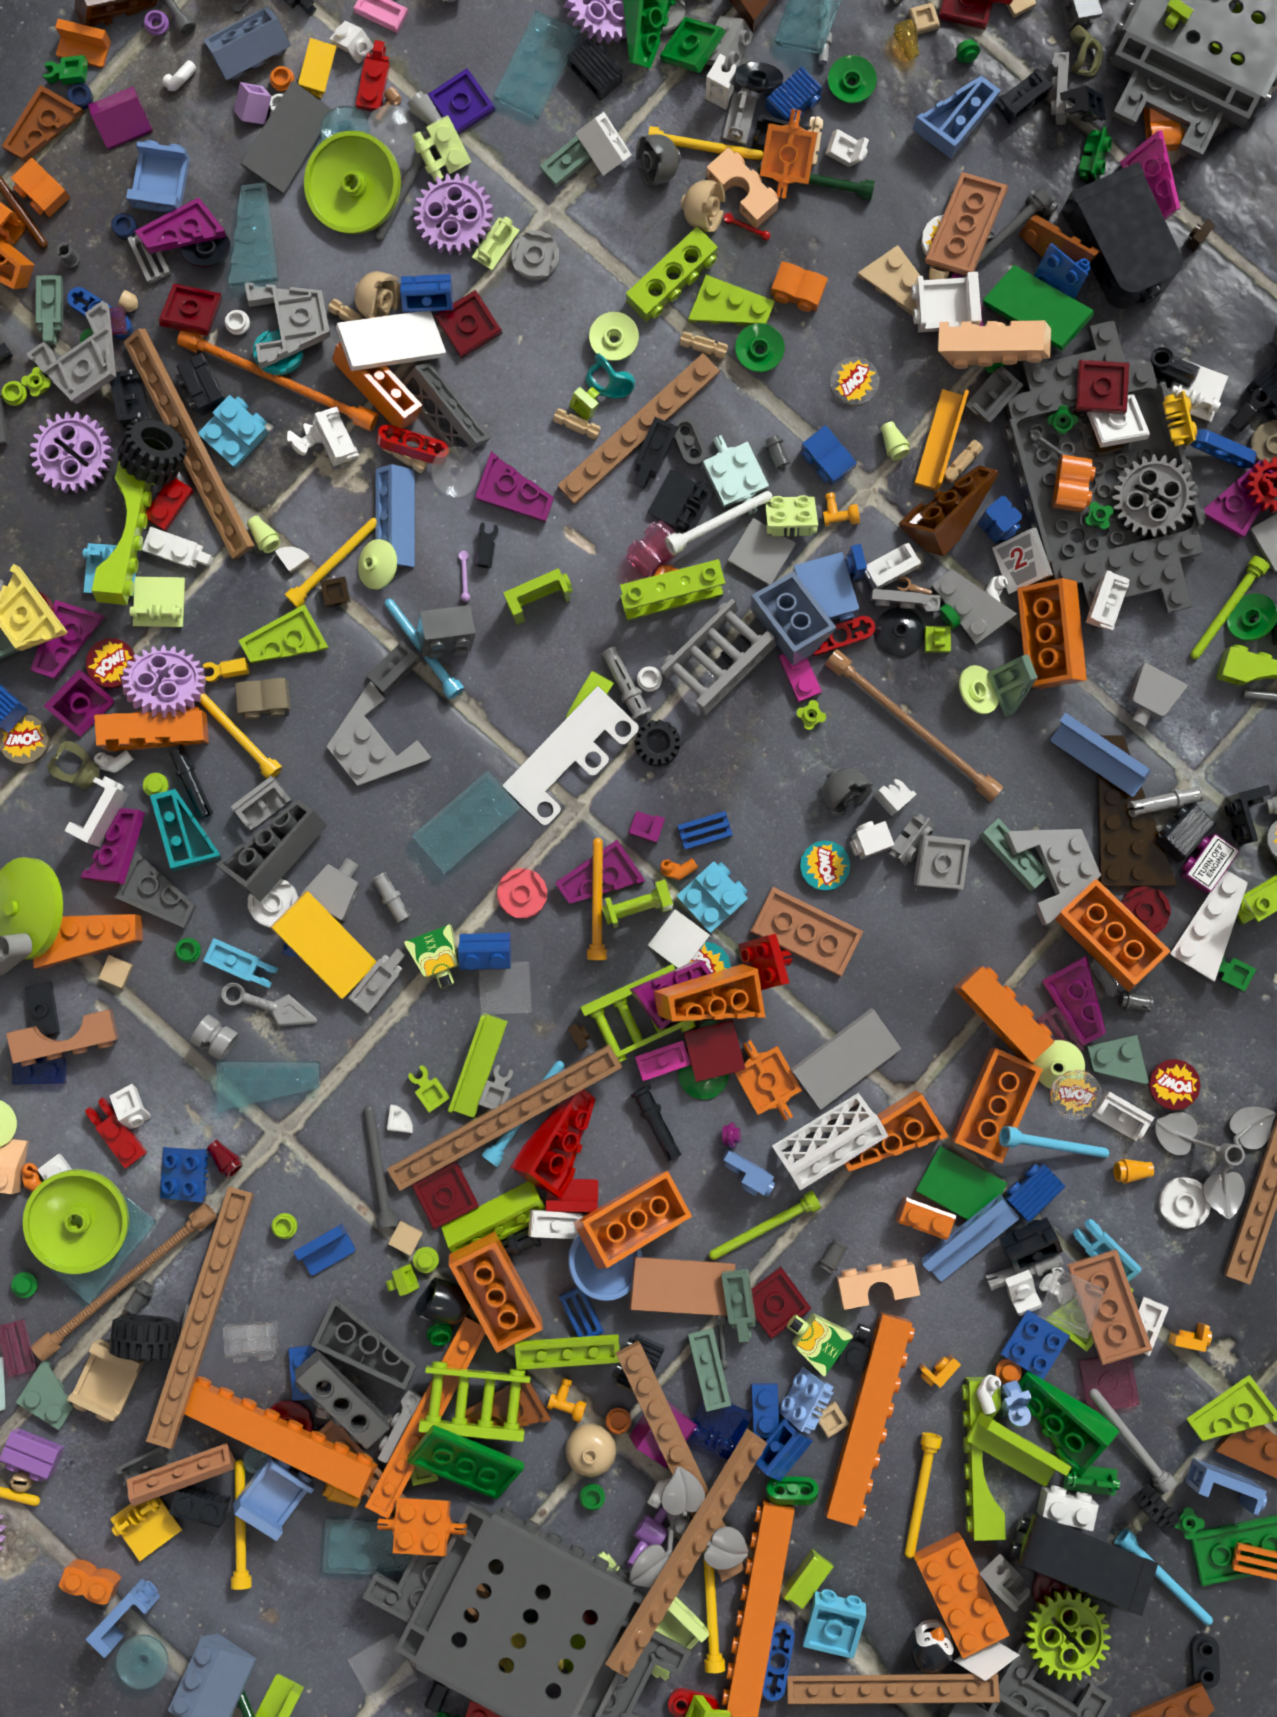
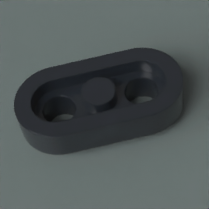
M1201 1632L1196 1634L1190 1643L1191 1674L1196 1683L1202 1682L1205 1689L1215 1687L1220 1680L1219 1645L1210 1634ZM1205 1645L1210 1646L1208 1652H1202V1648ZM1206 1672H1211L1210 1678H1203Z

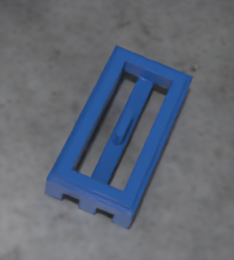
M726 811L677 825L684 850L733 836ZM721 818L723 820L722 823L688 833L684 832V829ZM725 827L726 832L690 843L687 842V838Z
M575 1288L559 1296L578 1337L598 1336L604 1333V1329L587 1295L578 1288ZM578 1293H580L597 1328L595 1331L592 1330L576 1297ZM569 1297H571L573 1304L588 1332V1334L585 1336L583 1335L576 1321V1318L566 1300Z

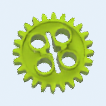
M1064 1590L1063 1597L1059 1592L1054 1591L1053 1600L1045 1595L1046 1604L1043 1605L1036 1602L1039 1611L1030 1610L1034 1620L1026 1621V1624L1032 1627L1031 1631L1024 1632V1635L1032 1638L1031 1641L1026 1643L1028 1648L1034 1649L1030 1653V1657L1033 1659L1039 1658L1036 1665L1040 1668L1045 1666L1044 1672L1048 1675H1051L1054 1671V1677L1059 1680L1063 1673L1068 1681H1071L1072 1674L1078 1680H1081L1082 1671L1091 1676L1089 1667L1093 1666L1099 1669L1100 1667L1096 1660L1098 1658L1106 1660L1101 1651L1110 1649V1647L1104 1644V1640L1111 1638L1110 1635L1103 1631L1110 1627L1106 1622H1101L1105 1614L1097 1612L1099 1606L1096 1603L1090 1604L1091 1599L1087 1596L1081 1599V1594L1076 1591L1072 1597L1068 1590ZM1071 1609L1072 1618L1068 1622H1064V1612ZM1052 1617L1064 1629L1069 1631V1635L1084 1649L1083 1653H1080L1076 1646L1066 1639V1635L1052 1623ZM1053 1629L1054 1637L1050 1641H1045L1046 1631ZM1089 1629L1090 1638L1082 1642L1081 1634ZM1071 1648L1072 1657L1068 1661H1064L1063 1653Z

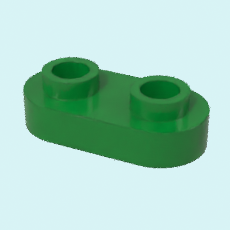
M784 1477L781 1481L772 1478L767 1483L766 1495L769 1501L776 1505H811L818 1498L819 1488L816 1481L809 1477ZM806 1492L809 1495H802L801 1493Z

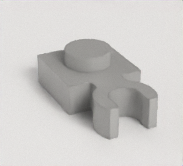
M501 1065L495 1067V1081L487 1080L479 1105L493 1109L508 1100L512 1088L506 1087L505 1084L513 1077L514 1071L512 1069L509 1070L506 1077H502L499 1074Z

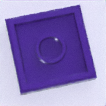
M468 68L428 93L439 115L442 118L447 115L449 116L458 135L495 111V106Z

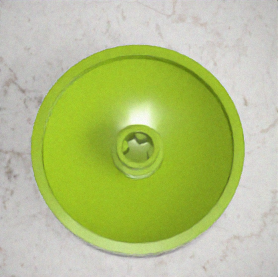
M350 130L333 134L316 147L308 160L304 174V191L308 205L313 214L324 225L335 231L354 235L374 230L389 218L400 196L401 175L393 153L383 142L365 132Z
M16 858L0 870V936L20 933L28 934L32 942V951L23 960L40 957L51 947L61 926L63 916L62 890L55 872L47 863L37 858Z
M84 1169L65 1170L47 1178L32 1192L23 1213V1232L32 1253L49 1268L68 1274L87 1273L104 1266L119 1252L129 1230V1210L121 1191L103 1175Z

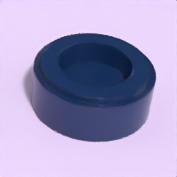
M76 83L68 89V101L82 108V110L88 109V105L93 103V93L86 84Z
M120 213L111 222V228L119 239L128 240V237L136 235L135 230L138 229V225L130 214Z

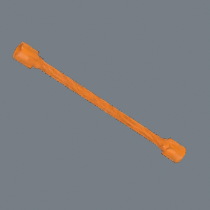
M180 331L178 335L177 345L194 353H197L199 350L213 356L215 355L264 379L275 382L282 387L284 386V388L295 391L302 396L304 395V397L315 400L322 405L324 404V406L327 405L330 408L337 407L339 412L347 414L348 418L353 419V424L370 432L377 423L379 416L377 412L361 405L358 408L350 407L291 379L289 380V378L264 372L257 364L249 362V360L243 359L231 352L229 353V351L223 350L211 343L209 344L207 340L203 339L204 335Z

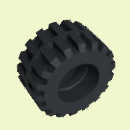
M140 418L138 421L133 420L130 425H127L117 451V459L120 461L121 467L139 481L142 480L147 484L154 483L156 485L168 484L179 473L187 452L186 442L181 438V434L178 431L173 430L172 426L166 425L162 421Z
M126 1315L112 1320L109 1353L118 1358L137 1361H159L172 1358L177 1345L178 1322L170 1318L152 1315Z

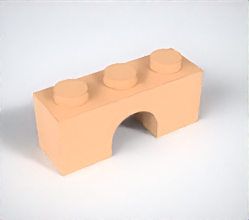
M728 147L707 166L706 177L708 180L721 182L725 192L734 186L741 187L747 192L748 195L740 202L739 212L754 228H758L777 211L779 200L776 192L770 187L767 188L761 182V177L755 170L750 171L739 153H733Z
M898 1259L891 1261L892 1265L885 1267L878 1263L866 1266L867 1270L857 1272L856 1268L842 1270V1275L836 1276L843 1309L869 1305L868 1291L876 1282L887 1283L894 1300L919 1296L920 1291L914 1264L907 1262V1259Z

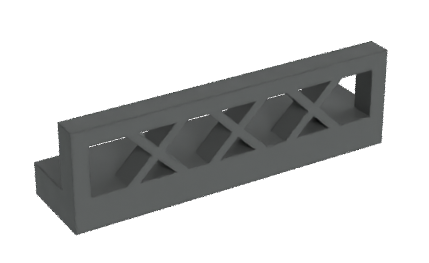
M430 362L417 365L412 369L402 384L422 404L421 414L447 444L460 462L465 461L476 447L485 445L489 441V435ZM414 379L419 384L420 394L415 393L410 386ZM427 399H431L435 404V413L427 408ZM442 418H446L450 422V432L443 428ZM457 437H462L468 445L464 451L459 448Z

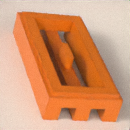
M1236 1542L1231 1565L1233 1570L1277 1580V1573L1238 1564L1239 1561L1277 1569V1563L1240 1555L1242 1550L1277 1558V1551Z

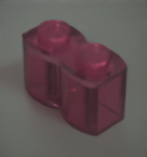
M662 520L657 524L655 522L651 523L644 531L646 536L641 541L635 540L628 547L627 560L646 578L654 576L657 568L664 565L673 556L665 544V537L675 532Z

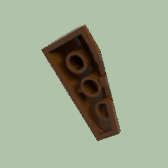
M980 465L954 481L955 486L943 493L940 490L934 494L935 499L925 506L920 503L914 507L898 523L900 528L925 551L944 556L961 539L999 475L998 470Z

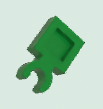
M84 55L62 57L60 64L52 61L44 63L48 72H51L43 74L47 83L52 84L59 80L63 85L86 82L88 60Z
M1223 957L1218 973L1224 974L1221 979L1222 982L1244 993L1257 969L1234 957L1229 964Z

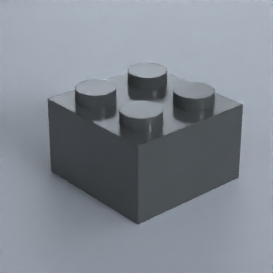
M470 605L426 610L419 613L416 630L422 658L438 659L446 654L462 656L471 651L476 633Z

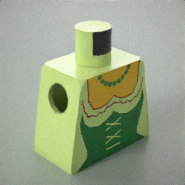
M450 924L404 941L424 978L436 975L440 988L454 984L450 969L459 966V958L453 928Z
M814 1313L806 1321L795 1314L787 1324V1328L796 1333L792 1344L824 1377L853 1337L847 1329Z

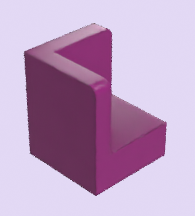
M637 811L628 835L657 844L665 818L657 815L654 817Z

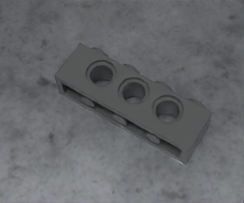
M319 1350L315 1351L295 1370V1384L298 1389L304 1394L308 1392L314 1398V1404L321 1411L326 1410L330 1413L333 1423L339 1428L343 1426L349 1432V1438L356 1445L361 1444L368 1449L390 1429L388 1418ZM321 1381L329 1382L325 1387L317 1386ZM339 1398L346 1399L342 1404L334 1403ZM357 1415L364 1416L360 1421L352 1420Z

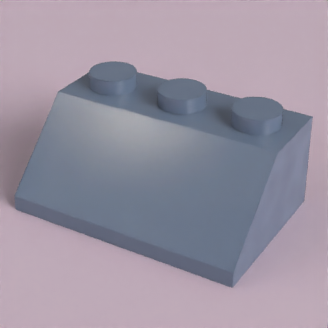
M268 6L203 40L226 80L239 78L246 69L250 67L257 68L263 65L265 59L271 56H280L286 52V48L291 46L278 18Z
M794 571L751 595V611L765 630L775 637L777 646L792 666L812 655L836 630V626Z
M218 1633L202 1636L168 1711L176 1717H232L257 1659Z

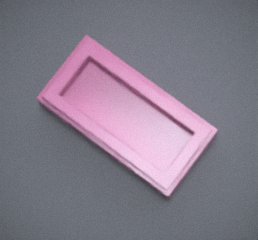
M357 0L353 8L354 13L396 33L399 32L408 14V8L391 0Z

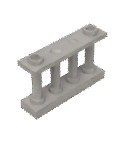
M733 599L728 603L721 604L716 610L715 615L674 655H669L661 667L666 679L675 673L698 695L696 700L698 708L705 715L777 646L775 637L769 631L763 635H757L735 615L738 609L736 601ZM727 621L751 642V647L745 653H740L717 632ZM709 638L734 660L733 665L728 670H722L699 649ZM691 656L716 677V682L709 688L702 686L682 667Z

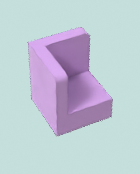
M240 82L234 112L242 121L265 124L271 95L263 86Z

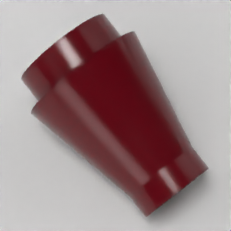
M219 1140L213 1141L206 1149L220 1174L225 1175L227 1178L235 1175L243 1166V1163L240 1161L241 1157L224 1146Z

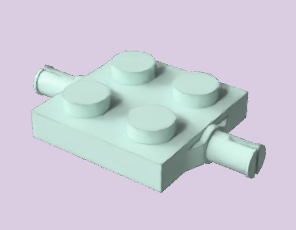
M722 435L713 439L718 453L704 460L702 465L723 508L734 503H744L752 499L757 493L768 489L769 485L748 442L736 447L727 448ZM754 508L748 512V515L756 513L758 509Z

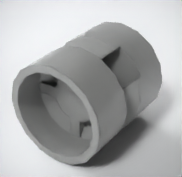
M208 1014L195 1029L190 1042L202 1050L208 1048L210 1055L222 1061L233 1048L239 1033L228 1026L222 1028L221 1022Z

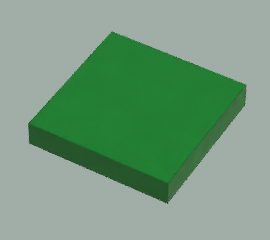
M684 17L659 57L664 63L700 73L725 35V31L722 27Z

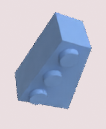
M979 76L957 90L948 99L938 102L935 107L926 113L916 116L912 130L951 159L996 104L1001 90L983 76Z

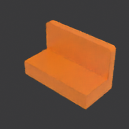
M57 19L55 28L60 35L56 51L57 57L84 55L88 60L89 66L104 68L111 45V40L106 31Z

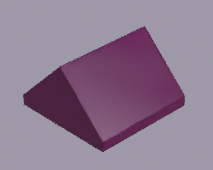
M134 86L88 105L92 119L108 150L153 132Z
M78 670L44 707L81 737L95 723L94 715L103 714L115 700L95 683L89 675Z
M667 1400L687 1441L697 1427V1424ZM643 1415L630 1433L629 1438L637 1450L663 1467L668 1468L649 1424Z

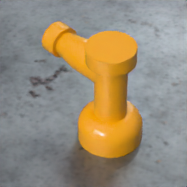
M835 493L825 494L827 501V511L823 512L825 527L830 526V523L847 520L851 524H860L857 504L850 505L846 511L838 512Z
M562 1378V1384L557 1395L551 1394L547 1409L552 1410L555 1408L572 1414V1419L580 1423L587 1403L583 1401H578L576 1404L567 1402L566 1399L572 1380Z

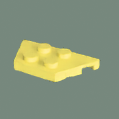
M13 564L10 569L13 572L8 586L3 585L0 592V628L16 649L23 651L65 635L67 630L23 570Z

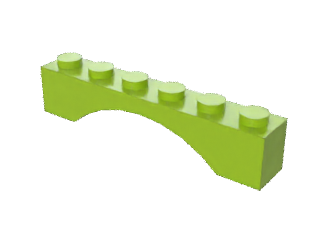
M118 461L115 480L126 501V525L122 538L115 550L103 563L96 567L91 591L97 602L127 605L129 596H132L134 592V582L132 579L133 574H136L138 571L137 554L143 547V537L141 534L142 529L147 527L146 510L147 507L151 506L152 502L151 485L155 484H147L145 481L135 479L133 475H129L126 472L127 470L121 467L120 461Z
M1233 645V647L1230 646L1224 650L1216 679L1237 686L1263 679H1277V660L1272 659V655L1268 653L1258 652L1255 654L1249 652L1245 646Z
M965 1377V1385L961 1386L962 1400H966V1411L962 1412L963 1426L967 1427V1436L979 1414L983 1413L977 1396V1389L984 1377ZM1001 1387L997 1388L992 1395L996 1411L986 1414L991 1419L994 1418L1001 1408ZM963 1437L964 1453H968V1463H964L965 1479H969V1490H965V1503L970 1508V1516H966V1531L970 1532L974 1541L1006 1540L1005 1513L989 1491L983 1470V1450L969 1443L966 1437Z

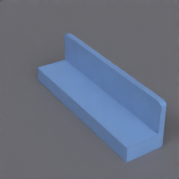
M390 464L376 469V539L389 542L396 552L397 565L410 568L415 566V471L410 468Z
M1065 712L1059 720L1061 725L1052 736L1051 742L1130 796H1135L1151 774V770Z
M999 1194L952 1232L948 1240H942L921 1258L923 1266L928 1272L932 1271L939 1281L945 1280L1019 1220L1018 1214Z

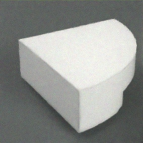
M283 547L275 551L290 573L311 559L307 553L295 547Z
M391 1104L387 1130L413 1133V1123L408 1113L401 1107Z

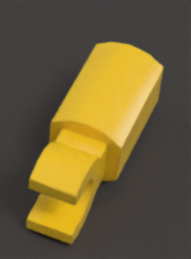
M246 657L223 661L219 665L212 662L203 664L205 669H214L212 676L205 677L207 682H216L222 676L223 678H230L249 674Z

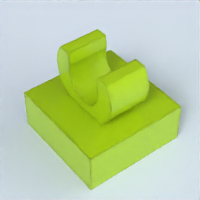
M1170 0L1165 10L1170 15L1164 25L1173 30L1179 20L1187 24L1194 10L1180 0Z
M579 387L573 393L569 407L583 419L589 421L594 416L598 406L596 398L600 393L593 387L587 392Z
M951 626L925 627V653L951 652Z
M411 1263L392 1271L393 1278L385 1281L388 1291L398 1289L400 1296L420 1288Z

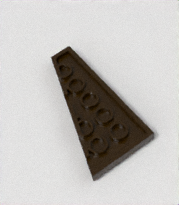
M1100 735L1130 755L1123 735ZM1097 773L1099 872L1101 874L1099 882L1103 886H1177L1167 855L1156 843L1160 836L1152 814L1147 813L1136 817L1129 815L1128 810L1137 809L1133 807L1127 808L1129 801L1146 799L1142 786L1136 795L1132 797Z

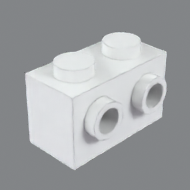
M873 821L858 826L856 833L851 836L852 841L850 842L853 854L855 856L859 855L860 860L885 851L895 845L885 821L876 825L873 824Z
M1042 1486L1036 1512L1038 1515L1058 1523L1093 1531L1099 1505L1089 1494L1083 1492L1072 1494L1062 1487L1051 1486V1488Z

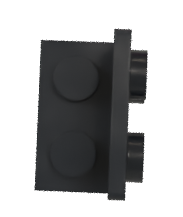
M1269 785L1243 791L1225 798L1224 810L1227 817L1231 818L1233 825L1231 827V834L1239 846L1258 841L1249 807L1263 803V797L1271 795Z

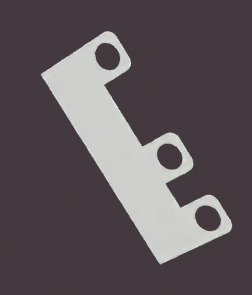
M597 686L502 786L541 824L547 825L560 813L561 808L545 791L574 761L590 775H596L608 763V756L593 742L604 730L620 744H626L638 732L639 727ZM619 721H627L631 725V732L628 736L621 737L616 734L615 726ZM590 752H597L601 756V763L596 768L587 766L585 762V757ZM544 801L551 803L553 806V813L547 818L541 817L537 812L538 805Z

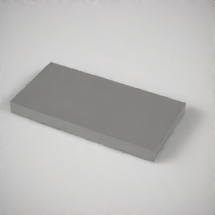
M871 1008L792 1067L791 1071L821 1110L901 1050V1047L875 1010Z

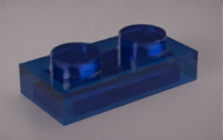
M38 1058L36 1059L37 1063L21 1066L20 1062L13 1063L12 1061V1085L66 1083V1058L53 1060Z

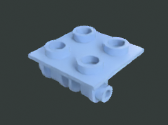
M802 1366L800 1372L793 1380V1385L788 1395L782 1401L779 1413L801 1432L805 1431L810 1434L811 1430H815L820 1420L818 1416L812 1413L819 1416L823 1415L815 1407L818 1406L826 1409V1406L819 1402V1400L828 1404L834 1393L832 1392L834 1386L821 1381Z

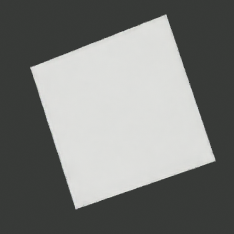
M675 909L648 946L677 968H680L691 961L710 935Z
M996 1642L964 1659L962 1656H959L954 1662L986 1681L1017 1658L1019 1654Z

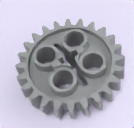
M1154 454L1151 462H1148L1144 456L1142 457L1141 465L1133 461L1134 469L1132 471L1126 467L1124 468L1127 474L1126 477L1118 476L1122 486H1114V489L1120 494L1113 496V500L1120 503L1114 506L1115 511H1122L1118 515L1119 520L1127 518L1124 523L1126 528L1132 524L1134 525L1133 533L1136 534L1142 529V535L1146 537L1148 532L1152 531L1153 537L1156 538L1158 531L1161 530L1164 536H1167V528L1170 527L1176 532L1175 524L1177 522L1185 525L1182 518L1183 515L1192 516L1187 508L1196 506L1195 502L1190 500V498L1197 496L1195 491H1190L1196 484L1195 481L1187 482L1192 475L1190 472L1182 474L1186 467L1182 464L1176 468L1177 460L1175 458L1170 463H1167L1166 455L1162 457L1161 461H1158ZM1148 474H1155L1157 476L1156 481L1152 485L1143 483L1145 476ZM1139 485L1152 494L1158 491L1162 499L1174 503L1175 506L1170 507L1156 498L1151 501L1148 494L1136 490L1135 486ZM1171 485L1179 487V491L1175 496L1166 495V489ZM1134 497H1143L1144 501L1140 507L1135 508L1131 506V500ZM1159 507L1165 508L1166 514L1163 518L1155 519L1153 517L1155 509Z

